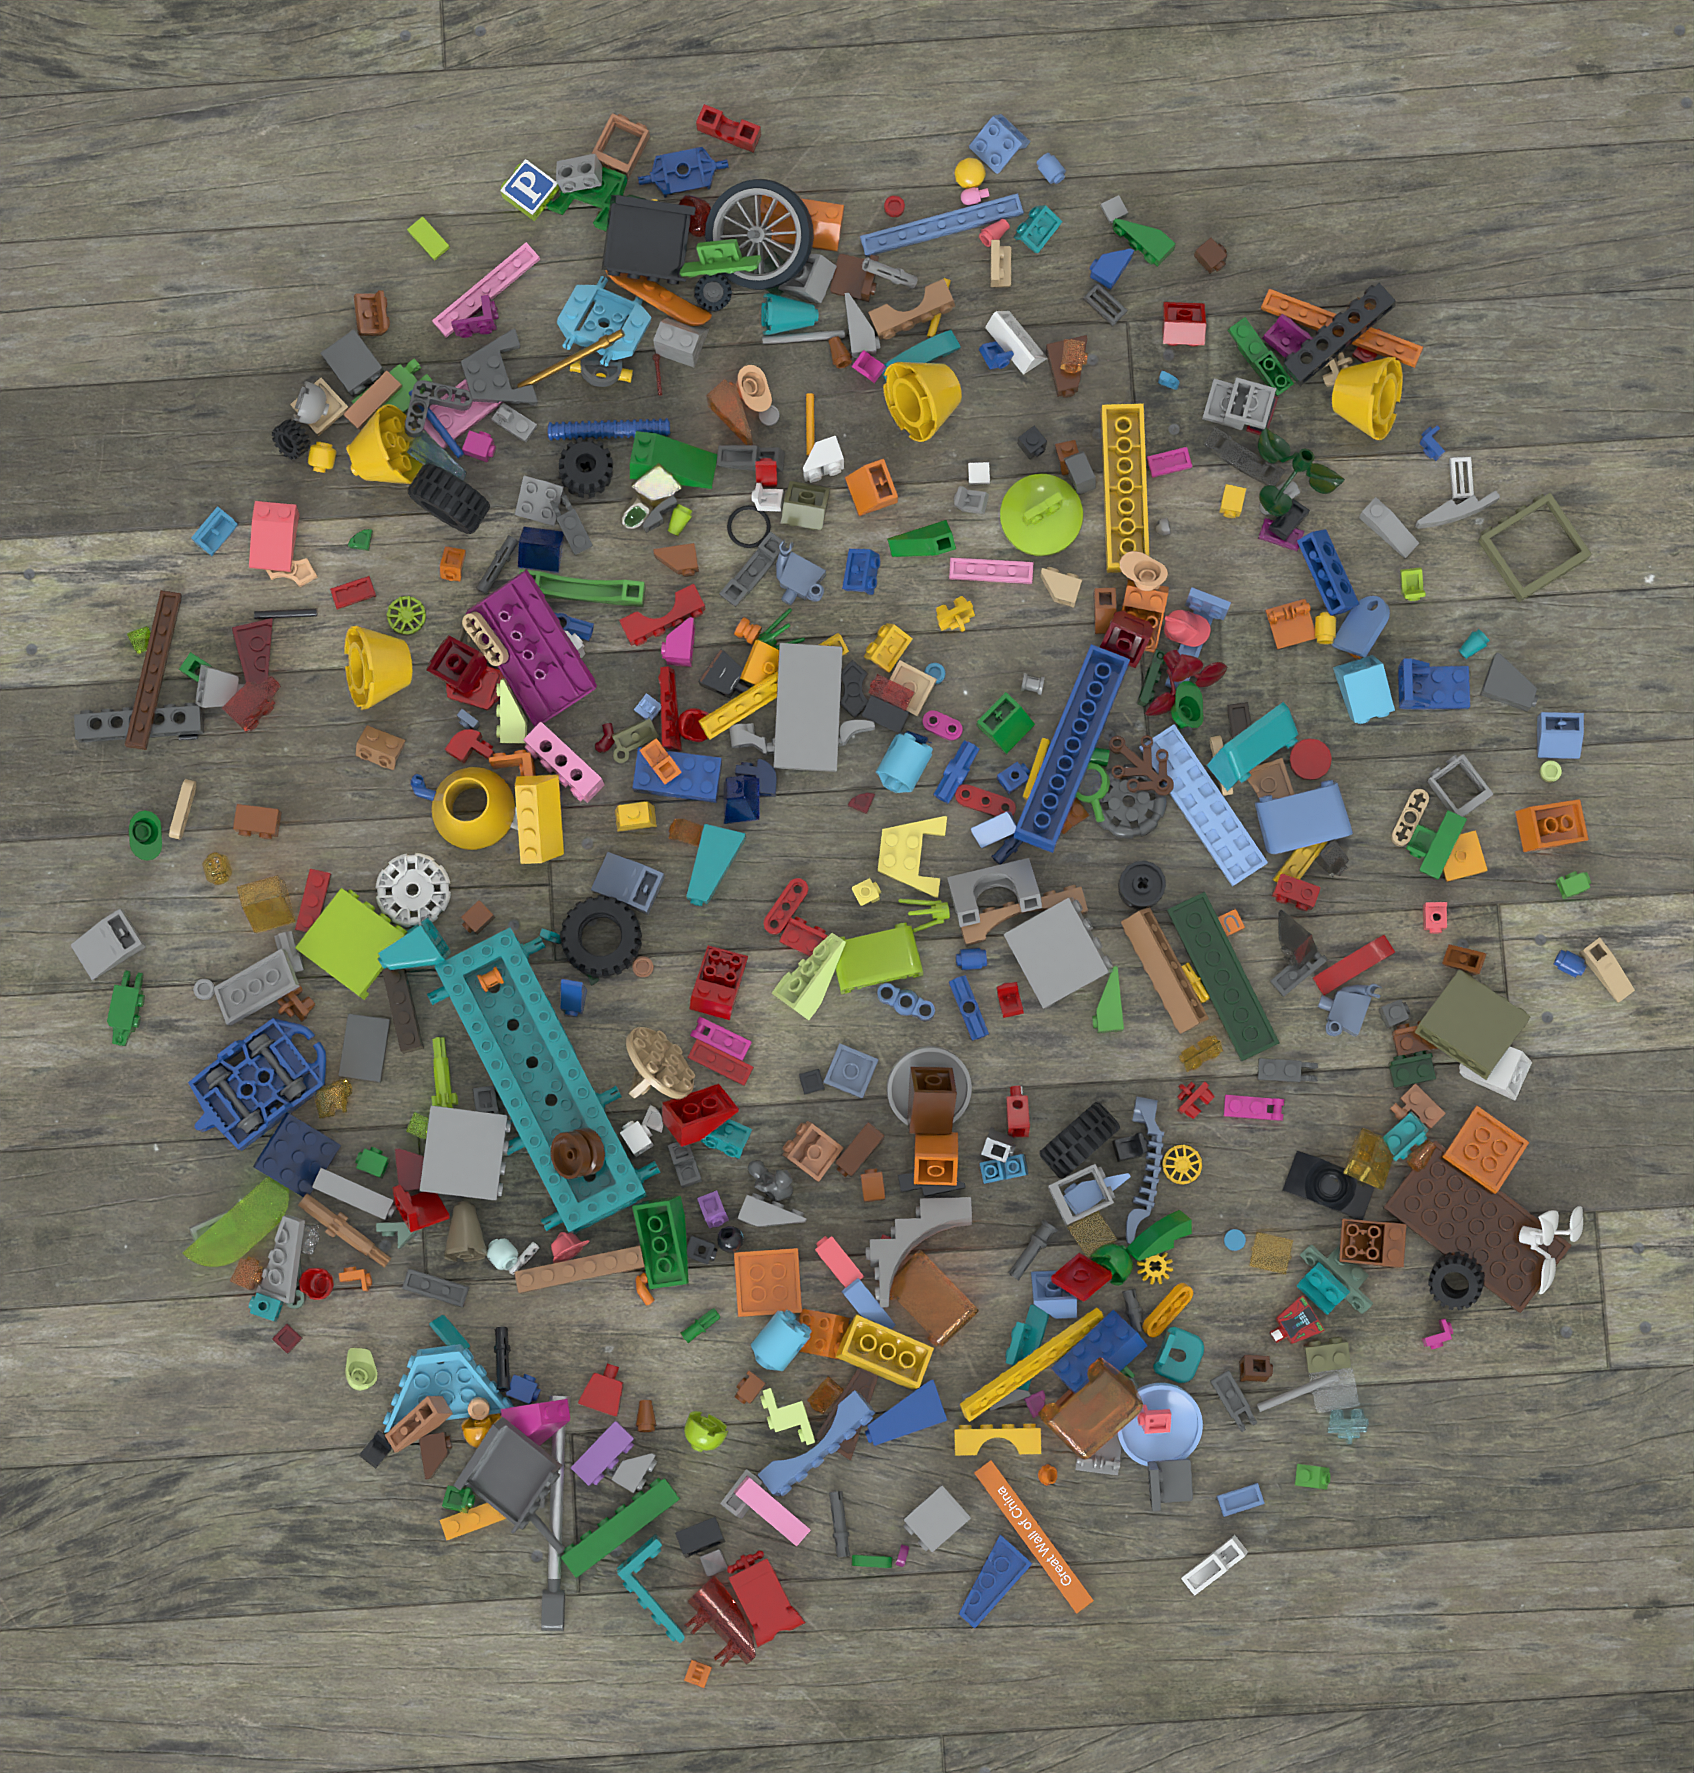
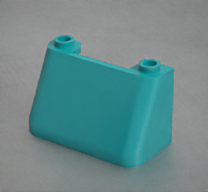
M428 917L421 921L422 925H415L407 931L408 933L404 937L378 953L380 956L378 960L384 969L388 967L390 970L439 965L445 961L451 954V951Z

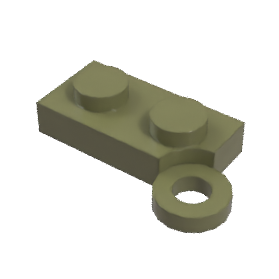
M650 717L612 734L617 745L612 754L614 760L618 763L626 762L629 759V751L659 737ZM619 751L625 753L623 758L617 757Z

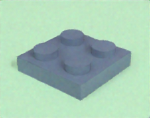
M839 1043L823 1083L863 1099L879 1059Z

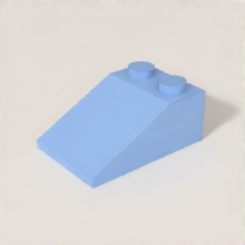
M1129 1173L1106 1177L1103 1181L1106 1187L1110 1186L1112 1191H1114L1131 1176ZM1096 1180L1081 1182L1078 1185L1074 1182L1064 1191L1066 1194L1064 1199L1075 1215L1092 1208L1104 1198Z

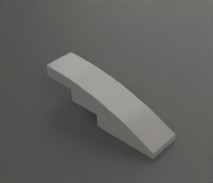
M1495 490L1480 501L1477 500L1475 495H1472L1458 505L1451 499L1418 520L1415 527L1416 529L1459 521L1493 505L1499 500L1500 496Z

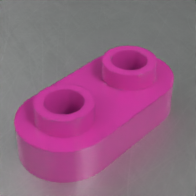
M934 710L927 712L923 717L924 728L937 736L949 741H955L962 735V725L956 719ZM934 717L937 719V722L931 724L929 719ZM954 726L956 731L951 733L948 728Z

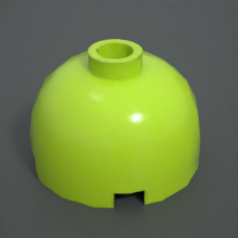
M692 1411L689 1413L684 1426L685 1437L691 1444V1447L699 1452L703 1450L710 1451L719 1447L728 1434V1430L725 1431L727 1426L710 1414L706 1418L701 1416L702 1412Z

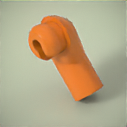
M644 1272L636 1277L635 1282L637 1293L647 1306L655 1299L646 1288L645 1284L648 1283Z

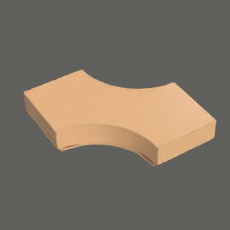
M307 558L299 561L292 560L291 572L266 570L271 580L285 577L295 581L299 587L318 578Z

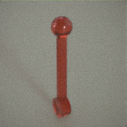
M654 354L652 359L655 361L658 395H662L659 368L660 355Z

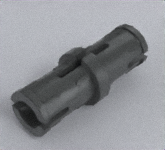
M1136 1289L1122 1291L1127 1309L1125 1312L1129 1317L1131 1327L1136 1332L1144 1331L1141 1314L1143 1310L1139 1306Z

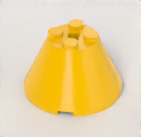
M387 404L380 407L352 443L347 445L346 450L352 462L351 471L355 476L359 475L367 481L411 484L421 467L426 464L420 437L412 438L405 433L407 416L396 406Z

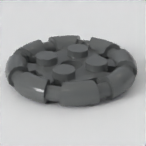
M1124 764L1123 768L1136 767L1134 764ZM1112 768L1107 770L1112 789L1110 793H1106L1099 801L1100 805L1108 803L1109 810L1104 811L1102 809L1105 820L1097 823L1104 830L1107 829L1112 832L1113 836L1124 839H1133L1134 836L1138 835L1142 837L1153 831L1158 826L1159 819L1163 818L1165 814L1166 797L1158 795L1154 790H1138L1132 793L1127 789V782L1130 779L1138 780L1141 777L1146 782L1151 781L1147 776L1127 777V780L1120 782L1119 779L1112 776ZM1116 769L1114 773L1120 775L1122 770ZM1102 776L1099 777L1100 781L1098 784L1094 785L1091 795L1097 793L1101 788ZM1131 783L1129 787L1134 789L1137 787V784ZM1149 793H1155L1156 799L1150 801ZM1124 797H1132L1134 805L1132 807L1124 806L1122 802ZM1148 810L1153 813L1151 818L1145 816ZM1113 818L1120 821L1118 826L1111 822ZM1137 821L1138 827L1131 828L1129 822Z

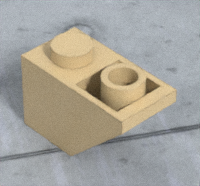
M1052 567L1042 568L1040 577L1053 601L1074 608L1082 580L1078 579L1079 576L1072 573L1064 575L1058 573L1059 570Z

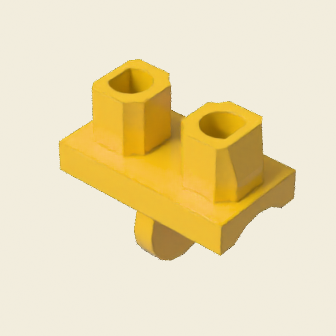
M963 596L953 601L955 608L948 610L946 605L936 607V617L941 631L948 628L953 630L958 627L963 632L965 631L964 624L970 622L969 618L975 616L971 601L967 602Z

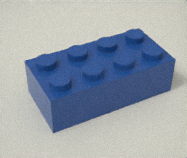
M638 747L632 788L635 793L717 803L722 758L666 751L682 773L664 785L640 753L641 747Z
M1112 1310L1051 1369L1086 1404L1148 1345L1120 1315Z

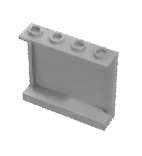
M1073 897L1063 900L1004 934L1043 1009L1054 1005L1055 1002L1102 976L1113 972L1111 969L1113 964L1107 955L1104 956L1101 950L1103 948L1101 941L1092 934L1091 930L1093 927L1088 918L1084 919L1081 913L1083 910L1082 906Z
M432 1105L429 1115L420 1191L497 1200L498 1196H502L503 1183L499 1182L500 1175H505L506 1162H502L503 1153L507 1154L509 1141H505L506 1132L510 1133L512 1120H508V1115Z

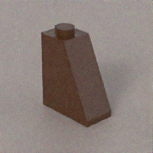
M1087 335L1046 344V354L1057 397L1063 396V398H1067L1078 392Z
M868 1122L835 1162L838 1166L836 1170L845 1178L847 1175L852 1178L881 1144L885 1136Z

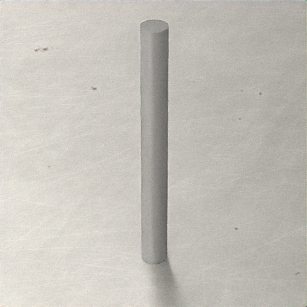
M844 330L770 335L762 336L763 344L827 340L835 336L845 338Z
M1334 1372L1258 1403L1259 1411L1262 1412L1340 1380L1337 1372Z

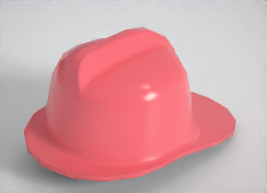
M1176 610L1165 616L1164 632L1167 638L1172 641L1196 647L1205 643L1210 636V624L1200 615L1185 610Z
M560 1232L556 1240L551 1244L554 1256L553 1263L570 1260L590 1241L581 1242L575 1234Z

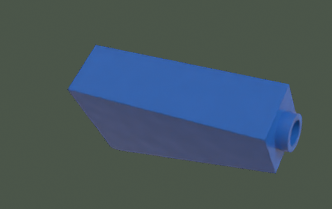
M934 1380L928 1381L867 1425L869 1430H866L865 1433L868 1442H873L874 1446L947 1421Z

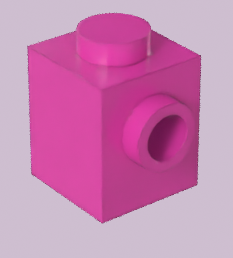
M469 430L462 450L464 455L488 462L489 457L492 458L494 456L496 446L490 434L482 431L476 433Z

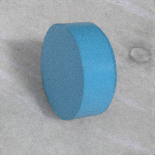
M931 663L926 667L925 673L937 679L935 684H939L944 680L945 669L941 664Z
M1230 1230L1224 1236V1244L1231 1251H1238L1245 1245L1246 1238L1240 1230Z

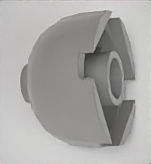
M305 381L306 387L302 386L295 408L299 409L298 414H293V420L312 424L319 421L322 415L326 416L329 404L326 403V394L321 387Z

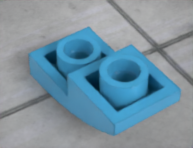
M1024 1154L1007 1157L1006 1163L998 1160L980 1163L984 1184L1028 1175Z

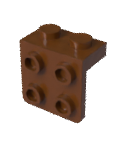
M840 254L837 259V267L833 275L830 292L840 296H845V293H849L853 299L869 302L871 295H875L877 283H874L876 274L862 269L865 259ZM871 254L870 259L879 262V256Z

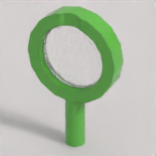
M1089 763L1076 797L1082 802L1091 803L1096 821L1102 822L1105 819L1099 800L1108 792L1110 779L1105 769L1098 764Z

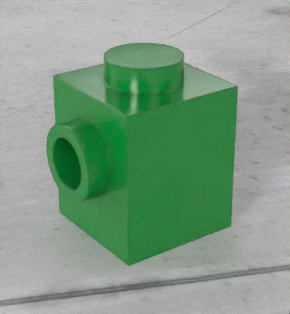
M371 1147L370 1150L364 1148L363 1152L360 1151L355 1163L358 1164L356 1168L383 1179L390 1158L383 1156V1151Z

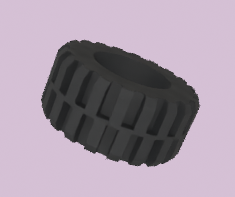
M427 463L423 465L408 487V495L414 502L434 517L465 534L474 533L490 510L489 501L477 490L452 473L434 464Z
M598 895L597 898L587 897L586 901L576 903V907L573 910L570 909L567 912V918L563 919L562 931H560L562 949L570 963L581 973L591 975L593 978H611V975H619L625 968L628 969L632 966L633 960L637 959L639 949L642 946V931L636 915L623 901L620 902L614 897L607 898L605 895ZM597 918H608L614 921L621 931V941L618 948L605 956H596L589 953L582 944L584 927L590 921Z
M1095 1102L1040 1150V1157L1058 1178L1064 1179L1120 1129V1125L1100 1102Z

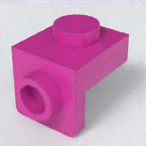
M1446 1319L1438 1320L1442 1333L1422 1339L1424 1347L1430 1346L1431 1350L1444 1346V1341L1452 1339L1453 1329L1451 1323L1446 1322Z

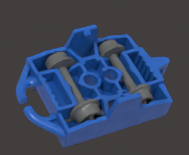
M274 1018L259 1027L245 1039L234 1041L217 1054L216 1061L188 1082L205 1112L195 1123V1129L205 1132L216 1127L238 1150L243 1151L280 1123L287 1112L289 1114L293 1113L327 1087L325 1085L326 1052L321 1042H317L313 1046L317 1052L316 1061L308 1063L292 1042V1036L302 1034L308 1040H311L315 1037V1034L308 1027L301 1024ZM244 1050L246 1059L240 1064L233 1067L227 1063ZM269 1072V1081L262 1083L260 1080L262 1073ZM247 1085L253 1087V1092L249 1096H245L243 1093V1089ZM278 1102H282L284 1104L278 1110L276 1107L272 1108Z

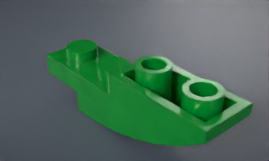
M1246 317L1227 329L1237 343L1238 350L1267 386L1276 388V396L1294 384L1273 352L1267 349Z

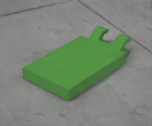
M415 358L405 368L399 364L389 372L402 387L384 405H394L404 414L408 412L411 396L408 393L413 390L414 384L418 381L413 374L421 369L420 364ZM428 374L420 379L432 382ZM421 388L420 394H424L425 388ZM366 389L363 393H361L351 402L354 404L368 389Z

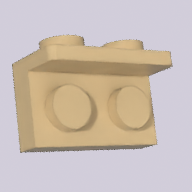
M991 240V287H1011V247L1000 246V240Z

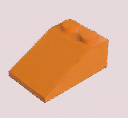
M1580 799L1532 806L1515 811L1523 852L1589 840Z

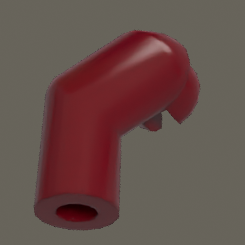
M612 723L602 725L604 736L599 742L595 743V750L599 753L607 752L615 743L612 734H614Z

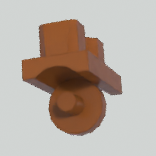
M299 984L300 987L282 996L277 1002L281 1006L278 1010L280 1015L287 1013L290 1018L296 1015L302 1022L307 1019L315 1003L310 997L302 1001L298 999L297 996L303 991Z

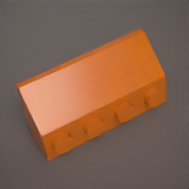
M762 195L760 205L761 224L774 199L766 195ZM801 199L806 205L813 223L814 239L812 248L838 252L844 217V205ZM779 201L767 226L789 212ZM790 215L771 228L772 233L796 231L792 216ZM796 234L772 235L771 239L778 243L795 245Z

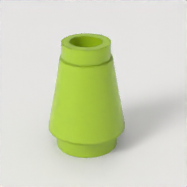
M677 504L676 508H673L667 531L679 536L692 518V510Z

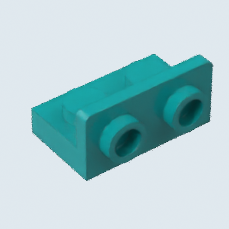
M1046 205L1033 207L1028 213V219L1017 227V233L1014 235L1016 240L1024 242L1034 253L1040 252L1063 222Z
M1411 1111L1384 1135L1380 1141L1394 1155L1393 1159L1395 1161L1399 1158L1404 1160L1412 1152L1410 1148L1414 1144L1419 1146L1428 1138L1426 1133L1429 1129Z
M728 1119L704 1137L701 1142L709 1148H716L730 1157L740 1159L752 1129Z
M1319 1262L1297 1284V1287L1326 1315L1350 1293Z

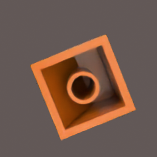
M958 1133L915 1134L914 1184L957 1186Z

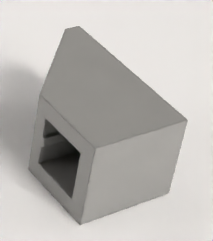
M651 1453L622 1461L611 1480L633 1493L636 1490L641 1491L647 1481L644 1479L647 1471L652 1472L658 1462L655 1460L657 1455Z

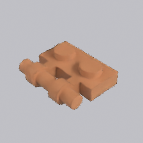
M1416 1083L1400 1098L1405 1104L1403 1108L1397 1103L1390 1108L1396 1114L1395 1117L1398 1120H1402L1408 1115L1407 1112L1411 1110L1429 1129L1446 1114Z

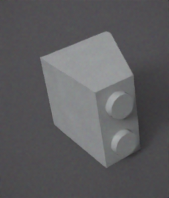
M669 316L660 321L653 342L656 354L695 368L709 329L701 326H689Z
M940 1485L903 1519L906 1522L903 1526L911 1535L915 1533L920 1538L918 1543L925 1551L930 1549L933 1552L970 1520L971 1517L950 1493Z

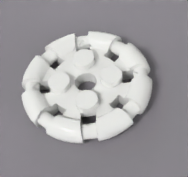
M406 853L389 861V865L379 873L375 887L378 893L376 901L381 912L384 915H388L392 919L391 922L407 928L417 924L419 926L422 925L421 921L428 917L431 922L438 919L437 916L442 910L445 911L451 896L449 891V884L451 883L442 865L439 866L434 858L421 853H415V855H407ZM415 863V869L408 870V864ZM428 868L433 871L430 876L425 873ZM397 870L399 874L393 879L390 875ZM412 884L417 885L419 888L418 893L414 896L407 893V888ZM434 885H440L441 892H435ZM387 888H392V895H386ZM432 901L436 906L430 911L427 906ZM396 903L401 907L398 912L393 909ZM410 911H418V917H411Z

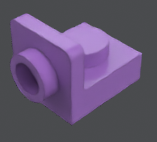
M717 1190L697 1198L709 1228L719 1227L729 1221Z

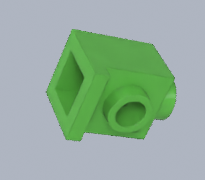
M1577 871L1566 875L1565 880L1563 876L1555 880L1563 900L1587 891L1590 888L1589 884H1591L1587 872L1577 874Z

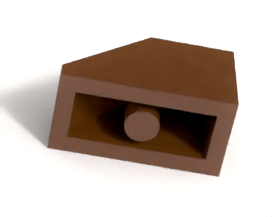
M446 1432L425 1435L419 1439L425 1479L433 1478L450 1454L449 1449L452 1448L451 1436H447Z

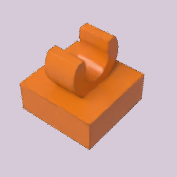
M691 1660L684 1681L705 1688L712 1667Z

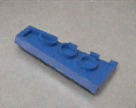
M999 1535L958 1613L974 1629L1032 1565L1002 1535Z

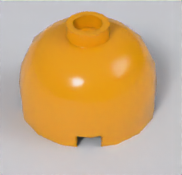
M500 1413L490 1414L482 1420H472V1417L463 1421L461 1427L469 1445L478 1448L491 1426L502 1415L500 1416Z

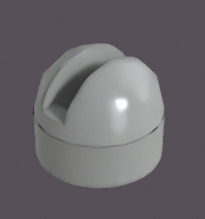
M1168 518L1160 519L1155 523V531L1158 534H1171Z

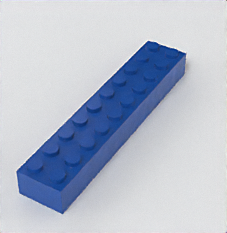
M1091 644L1015 829L1014 838L1046 851L1054 852L1128 669L1130 659Z

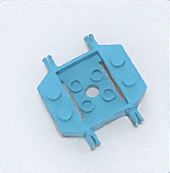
M601 276L597 285H576L557 319V324L566 337L562 346L565 349L567 347V350L571 349L573 343L588 347L599 341L600 337L606 334L610 335L622 328L625 333L623 338L613 342L612 346L597 351L600 355H603L600 363L602 365L605 363V366H608L611 359L618 360L634 354L651 323L652 317L641 306L643 299L636 296L634 301H630L605 290L604 287L608 279ZM594 301L595 304L592 310L590 311L582 328L580 329V331H578L577 328L579 327L582 319L588 311L591 303ZM606 322L609 326L603 328L599 326V323Z

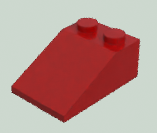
M720 1084L692 1092L682 1099L674 1098L662 1102V1122L681 1147L702 1140L739 1112V1108Z

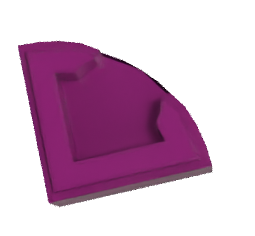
M1044 1390L1024 1398L1033 1418L1038 1416L1044 1407Z

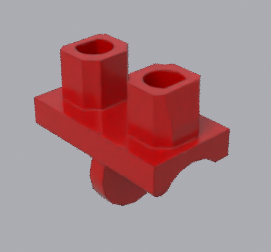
M1190 1082L1187 1086L1183 1084L1178 1086L1182 1092L1177 1098L1182 1101L1186 1096L1188 1097L1177 1110L1181 1115L1184 1113L1191 1119H1194L1201 1110L1193 1102L1199 1098L1204 1104L1208 1105L1215 1097L1208 1089L1209 1085L1206 1082L1194 1093L1191 1092L1196 1086L1193 1082Z

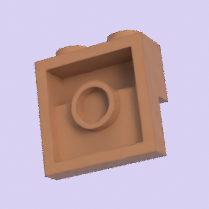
M807 1121L805 1124L801 1123L795 1131L797 1135L793 1141L788 1140L785 1143L782 1155L819 1182L841 1153L843 1147L814 1124Z

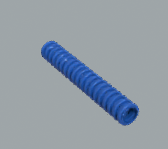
M659 418V421L652 419V421H649V419H646V421L642 419L630 421L628 419L626 422H623V420H620V422H617V420L613 422L601 420L599 423L597 421H594V423H591V421H588V423L584 421L572 423L569 421L568 424H565V422H562V424H559V422H555V424L549 422L548 438L550 441L554 438L556 440H559V438L566 440V438H569V440H572V438L576 440L582 438V440H585V437H595V439H598V437H601V439L605 437L611 439V437H614V439H617V436L621 438L633 436L635 438L636 431L656 433L662 436L666 435V437L670 435V421L668 418H665V420Z

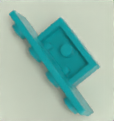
M1030 1305L1025 1324L1017 1322L1016 1326L1012 1329L1011 1345L1008 1347L1005 1355L1006 1364L1014 1366L1017 1362L1041 1347L1049 1314L1036 1305ZM1032 1378L1017 1389L1029 1391Z

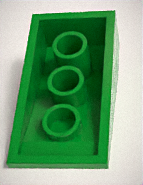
M636 431L630 459V479L712 489L718 454L656 433Z
M681 1196L647 1200L632 1206L649 1289L688 1284L686 1223Z

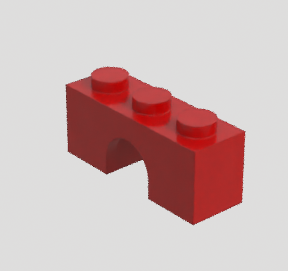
M705 104L696 121L697 131L754 153L761 137V126L743 119L741 122L732 121L723 115V111Z

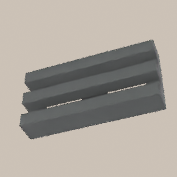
M1098 283L1083 297V300L1112 326L1128 311ZM1096 290L1100 292L1110 303H1112L1120 311V313L1118 314L1101 297H1099L1095 293ZM1092 296L1097 302H1099V303H1100L1109 313H1111L1115 318L1113 319L1107 312H1105V311H1104L1095 301H1093L1090 297Z

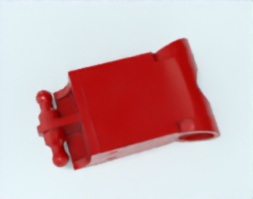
M759 1550L753 1555L748 1554L745 1556L743 1554L735 1564L727 1567V1572L730 1574L738 1569L743 1570L729 1577V1580L753 1626L757 1647L772 1641L779 1631H791L806 1623L791 1605L768 1559L766 1558L755 1564L756 1560L764 1557L763 1551Z

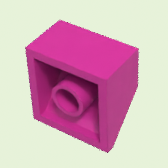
M689 617L666 636V642H662L661 654L662 658L666 660L667 665L692 667L696 627L694 618Z

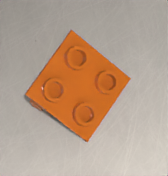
M1306 599L1265 610L1277 650L1316 639L1315 628L1309 612L1311 609Z

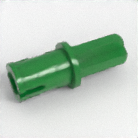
M714 1308L698 1320L695 1319V1322L683 1332H680V1334L689 1344L690 1341L702 1332L706 1333V1329L720 1319L719 1313Z

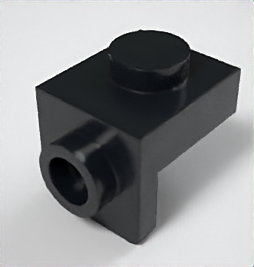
M1142 1132L1136 1133L1134 1136L1112 1141L1117 1162L1139 1158L1147 1153L1148 1143L1146 1138L1143 1137Z
M379 1430L359 1455L375 1469L392 1451V1447L385 1437L387 1433H382Z

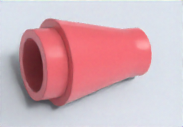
M1002 218L998 222L983 228L979 238L985 246L990 247L991 240H1000L1010 226Z

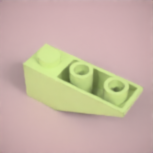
M501 679L500 684H497V696H500V704H497V717H500V725H497L496 731L497 738H500V743H525L523 739L527 736V719L506 679Z

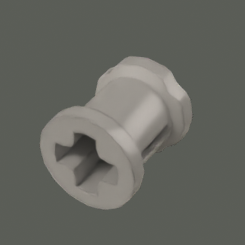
M1024 673L1021 691L1028 690L1041 695L1045 677L1036 678Z

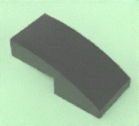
M674 495L661 502L649 514L643 524L646 533L664 524L662 515L676 508L678 502Z
M678 1142L669 1144L668 1148L681 1187L685 1188L702 1182L690 1144L683 1147Z

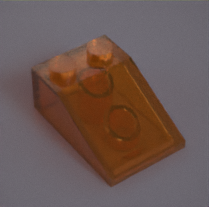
M724 379L706 395L708 407L745 445H753L752 435L738 393L739 389L733 382L728 383Z

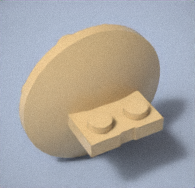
M637 1027L627 1035V1051L637 1069L632 1079L629 1095L634 1099L640 1094L644 1095L651 1085L661 1093L675 1099L685 1098L692 1092L695 1074L682 1056V1050L678 1045L672 1044L667 1040L666 1035L662 1031L656 1032L645 1027Z

